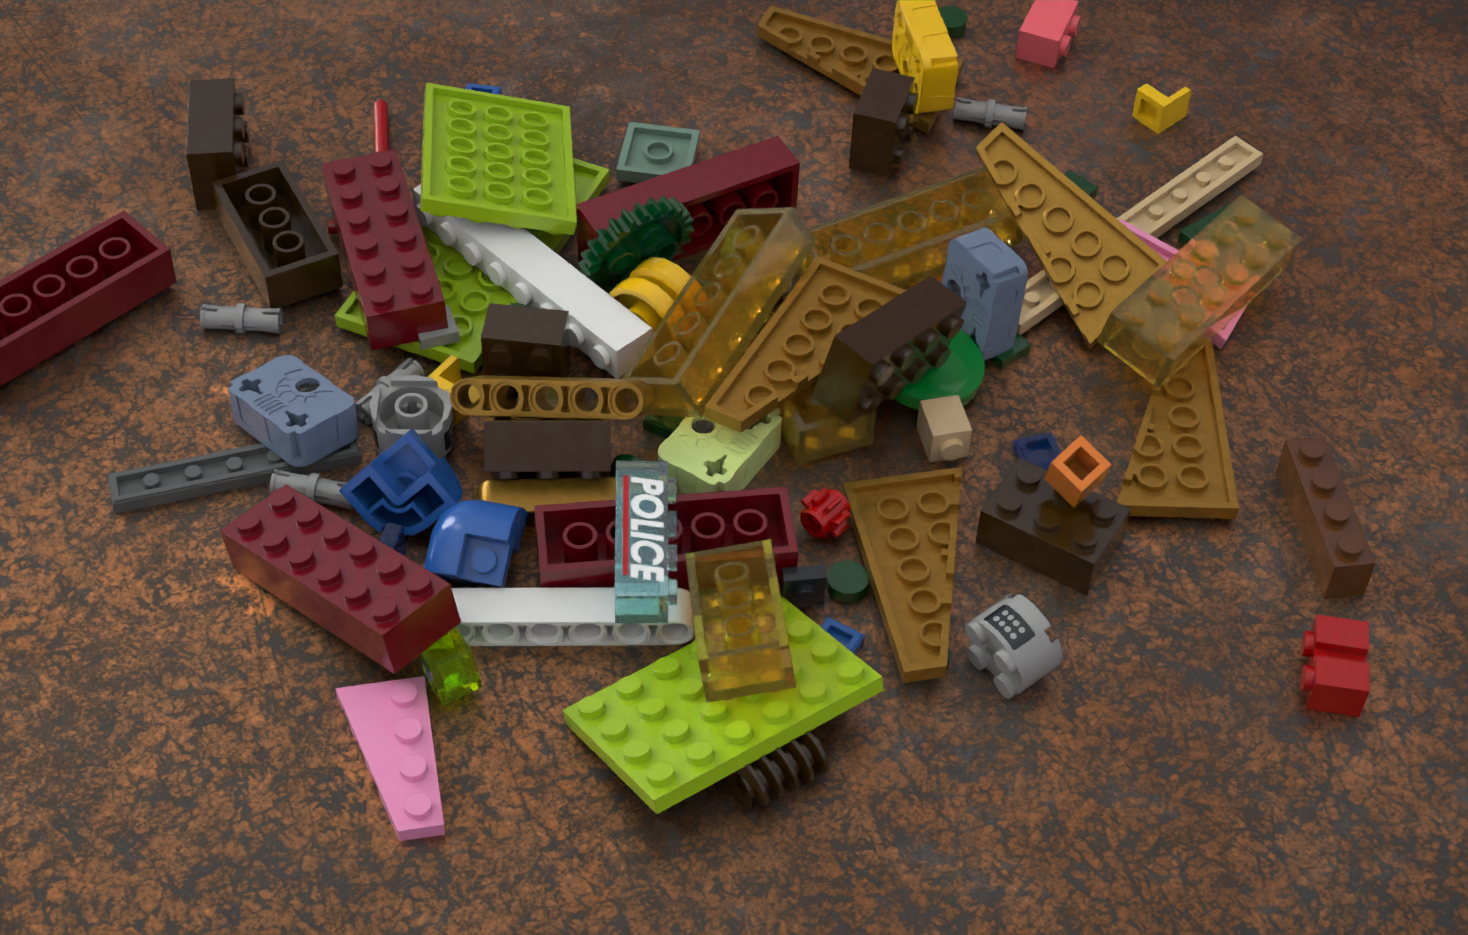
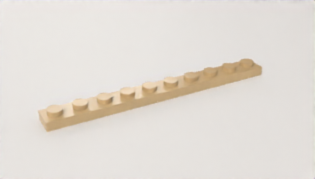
M1234 136L1116 219L1119 221L1122 219L1158 238L1261 165L1263 153L1237 136ZM1044 270L1027 280L1017 333L1020 335L1064 305Z

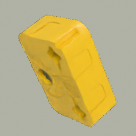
M897 0L892 51L900 74L915 77L913 92L918 93L915 113L952 110L958 74L957 53L935 0Z

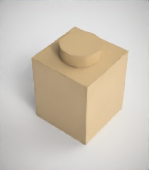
M959 395L921 400L916 428L929 463L945 460L952 461L968 457L972 428Z

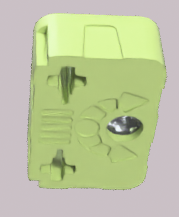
M721 384L715 385L696 408L692 409L682 420L676 430L659 446L658 477H667L674 480L678 485L679 495L743 490L780 447L782 428L780 410L776 408L740 433L705 418V406L721 386Z

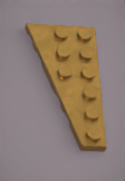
M771 5L757 25L758 37L860 96L872 68L900 74L893 56L891 39ZM957 59L958 74L956 82L963 72L964 60ZM940 111L921 114L914 113V115H910V120L915 121L916 128L928 134Z
M1001 122L976 146V154L1089 349H1091L1170 270V263Z
M817 256L706 404L705 418L740 433L818 380L835 335L906 290Z
M1171 329L1158 375L1117 499V503L1131 509L1130 516L1237 518L1239 504L1210 330Z
M962 467L843 483L842 494L850 504L852 527L869 574L871 586L903 683L946 677Z

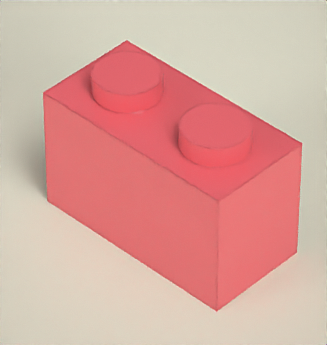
M1035 0L1019 30L1015 58L1055 68L1060 56H1067L1071 44V36L1076 37L1081 23V16H1077L1079 1Z

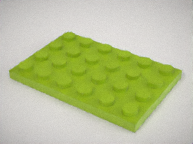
M426 83L423 113L420 212L430 213L436 217L452 216L465 218L475 223L491 222L504 224L514 229L530 228L542 230L552 235H574L577 217L570 106Z
M782 596L739 619L731 621L728 625L705 637L693 641L678 651L658 659L649 666L621 678L618 682L581 699L562 711L566 725L656 814H659L745 767V765L758 760L761 756H765L776 748L789 743L792 739L800 737L805 732L811 731L884 691V686L880 674Z

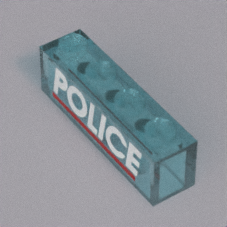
M616 461L615 623H668V606H677V579H668V571H677V545H668V537H676L677 534L676 511H668V504H676V478H668V461Z

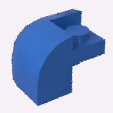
M413 428L367 464L339 490L361 517L379 533L384 531L397 536H413L425 530L439 519L444 511L458 503L463 494L460 481L443 456L439 459Z
M465 500L456 503L441 514L432 530L424 568L451 584L469 587L470 583L504 588L512 552L519 553L528 512L523 507L485 500Z

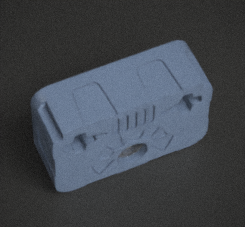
M983 227L949 241L942 284L967 302L961 317L964 320L961 330L976 343L985 361L1014 347L1028 270L1021 257L990 229Z
M293 355L277 357L230 382L228 393L235 423L292 466L304 467L353 442L359 436L354 398Z

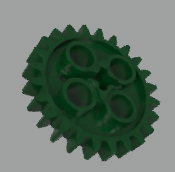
M661 196L657 202L653 197H650L644 206L638 201L635 203L632 211L628 212L626 209H623L619 219L610 218L608 220L610 226L606 229H598L596 232L599 237L587 242L590 249L580 254L583 257V260L578 263L581 269L580 272L609 294L621 281L629 278L631 272L639 264L651 257L665 258L675 263L673 256L683 253L684 249L681 245L691 241L688 235L694 231V228L691 226L694 220L682 202H678L675 197L667 200L665 196Z

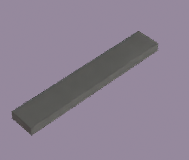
M357 439L304 467L290 465L264 444L260 443L109 473L107 477L112 505L116 514L269 483L274 469L309 475L311 473L362 464Z

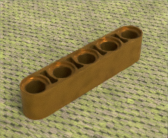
M480 375L459 380L453 385L450 392V401L454 409L460 414L474 416L627 420L649 412L655 400L654 391L651 386L639 379ZM471 385L475 386L480 393V401L477 405L473 404L469 399L468 392ZM510 386L514 387L519 393V403L517 406L510 404L507 399V390ZM549 387H552L558 393L559 401L556 408L549 405L545 395ZM588 388H592L598 395L599 401L595 409L588 406L585 401V392ZM627 389H632L638 396L639 403L635 410L630 409L625 403L624 395Z
M623 477L490 480L481 483L476 488L475 500H485L525 508L528 515L523 535H536L534 506L623 499ZM629 477V498H634L641 494L651 495L645 492L642 483L631 482V477ZM637 477L663 481V492L652 496L679 495L677 483L670 478ZM651 485V488L655 490L656 486Z

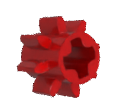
M825 487L819 492L813 489L801 500L805 508L800 511V521L803 528L815 538L823 537L827 540L832 535L837 539L850 527L846 521L851 516L850 504L839 491L835 489L827 490Z

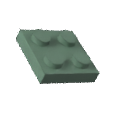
M629 122L616 168V180L640 183L695 164L700 143V130Z

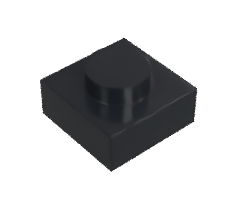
M824 564L782 568L780 597L783 596L795 607L824 604L827 580Z

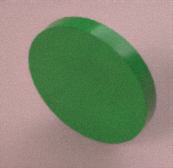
M960 329L950 342L948 348L951 349V354L947 361L940 368L936 369L933 367L927 371L918 383H910L905 386L894 400L919 410L921 400L959 395L963 406L968 404L976 396L985 373L984 358L979 347Z

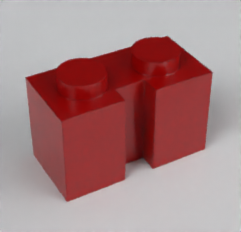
M1316 614L1311 631L1304 630L1300 654L1307 657V665H1304L1302 668L1300 690L1307 692L1308 710L1360 717L1370 692L1369 663H1367L1369 622Z

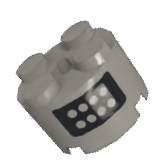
M419 375L397 377L391 380L392 386L382 392L380 387L374 393L370 403L375 447L379 454L413 428L439 459L442 456L446 459V454L451 451L455 441L453 407L448 390L446 389L445 393L443 389L438 387L436 380Z
M1012 593L1006 595L965 625V631L971 644L966 649L970 662L978 670L986 667L995 676L993 681L996 688L1007 699L1029 688L1060 666L1063 661V652L1059 640L1056 639L1051 643L1045 633V630L1051 627L1048 620L1023 595L1018 594L1013 598Z

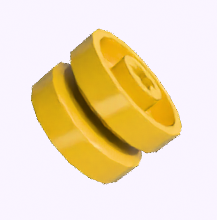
M651 257L643 261L631 272L629 278L621 281L609 293L610 296L652 328V356L649 358L662 359L670 356L681 345L684 338L691 335L707 316L706 301L700 287L691 275L679 265L665 258Z

